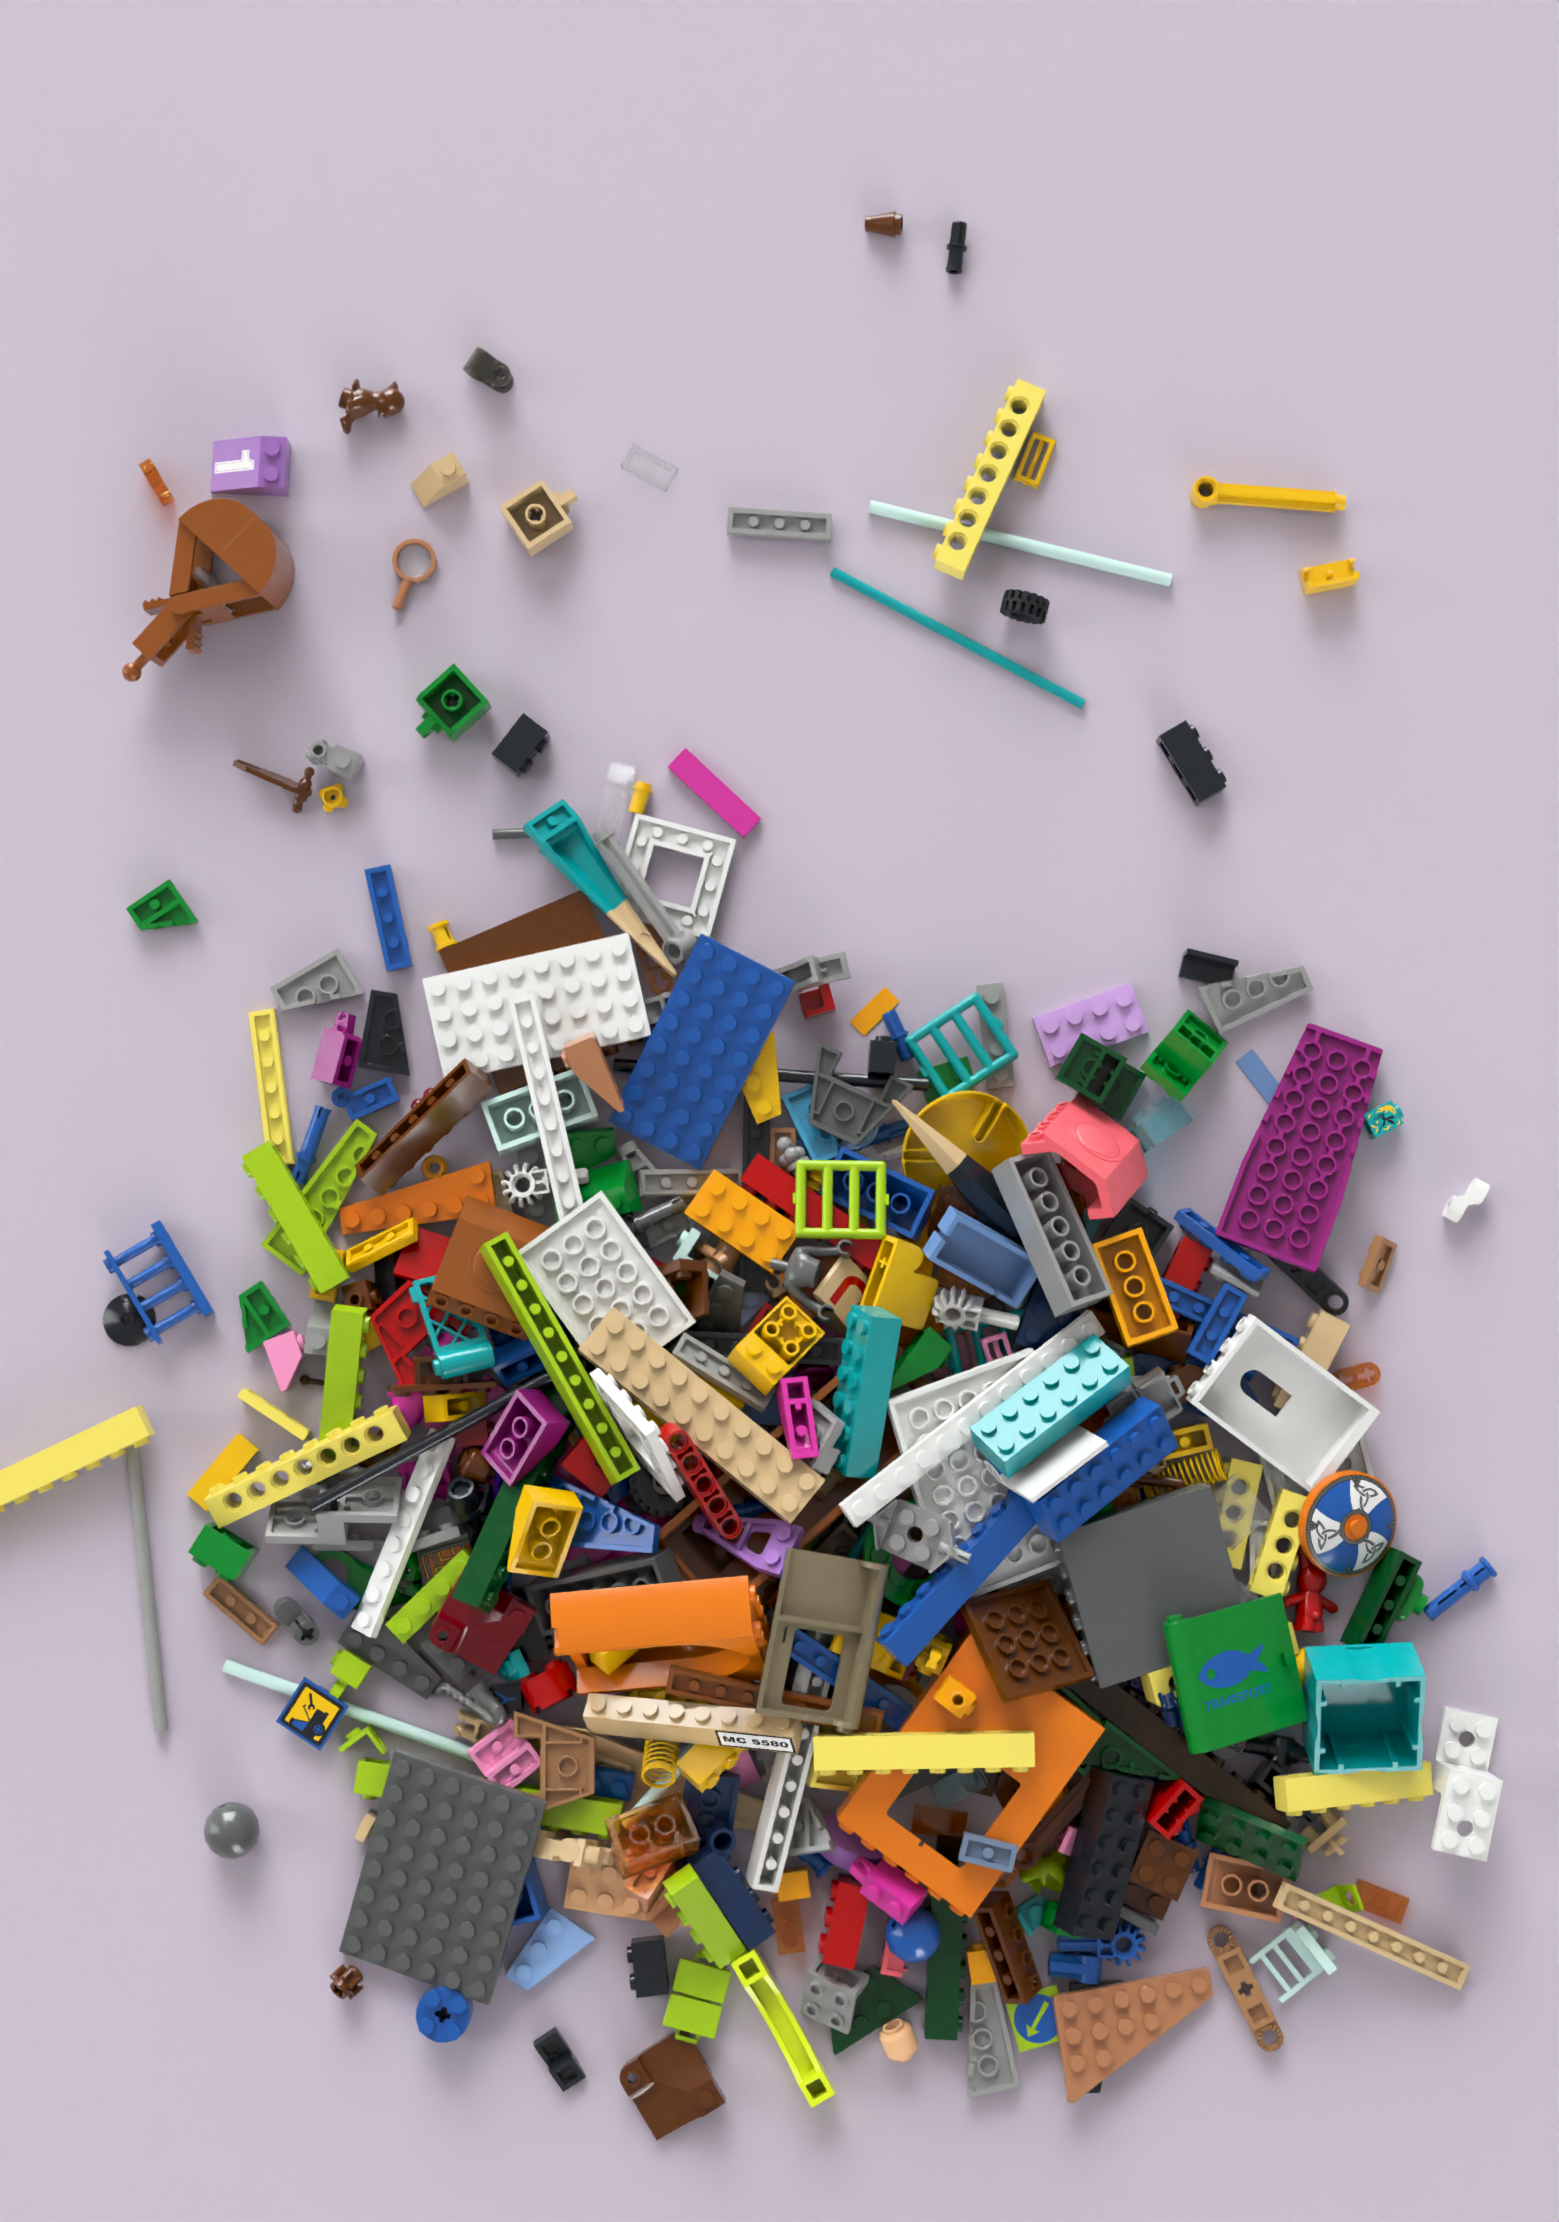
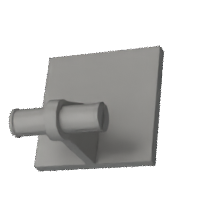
M1248 1249L1247 1252L1251 1255L1253 1250ZM1216 1255L1210 1270L1214 1274L1213 1277L1221 1283L1229 1282L1237 1286L1238 1290L1249 1297L1253 1295L1258 1298L1263 1280L1252 1282L1241 1276L1239 1269L1224 1263L1220 1256Z

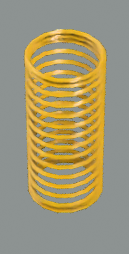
M1216 1448L1211 1449V1454L1218 1477L1208 1451L1205 1452L1213 1480L1207 1469L1203 1454L1200 1452L1207 1481L1202 1473L1197 1455L1194 1454L1201 1482L1210 1485V1481L1212 1484H1215L1216 1480L1219 1483L1224 1480L1226 1481V1473L1223 1471L1224 1466ZM1189 1456L1188 1460L1194 1474L1195 1483H1200L1192 1459ZM1183 1458L1182 1460L1188 1475L1190 1486L1194 1485L1185 1458ZM1177 1460L1182 1479L1185 1480V1487L1189 1485L1185 1479L1181 1463ZM1171 1462L1175 1477L1179 1478L1175 1464ZM1166 1463L1168 1476L1172 1477L1169 1465ZM1164 1469L1161 1470L1162 1476H1166ZM1143 1485L1147 1499L1155 1497V1494L1156 1496L1160 1495L1157 1486ZM1160 1487L1161 1494H1165L1164 1488ZM1166 1487L1167 1493L1172 1492L1170 1488Z
M645 1739L641 1779L645 1784L661 1789L674 1784L676 1781L679 1742ZM649 1769H652L657 1772L670 1771L671 1773L660 1775L650 1772ZM646 1771L658 1777L673 1776L663 1780L655 1779L647 1775ZM645 1776L659 1782L671 1781L665 1784H655L648 1781Z

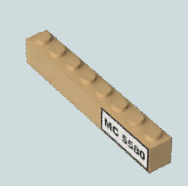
M589 1693L583 1713V1719L589 1733L793 1754H798L803 1733L802 1724L799 1719L755 1713V1709L597 1693Z

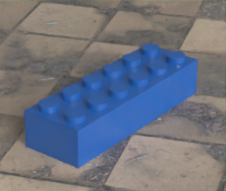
M1142 1396L1137 1398L1093 1433L1107 1441L1109 1446L1034 1503L1024 1498L1042 1534L1060 1543L1179 1447L1159 1404Z

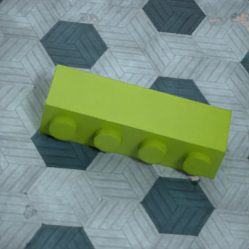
M467 1546L463 1547L385 1624L403 1644L441 1608L471 1555V1551Z
M687 1864L662 1882L668 1890L664 1896L672 1908L679 1907L680 1911L676 1914L685 1927L689 1924L693 1929L689 1933L697 1945L703 1943L705 1947L701 1951L709 1963L715 1961L719 1969H722L747 1951L690 1864Z

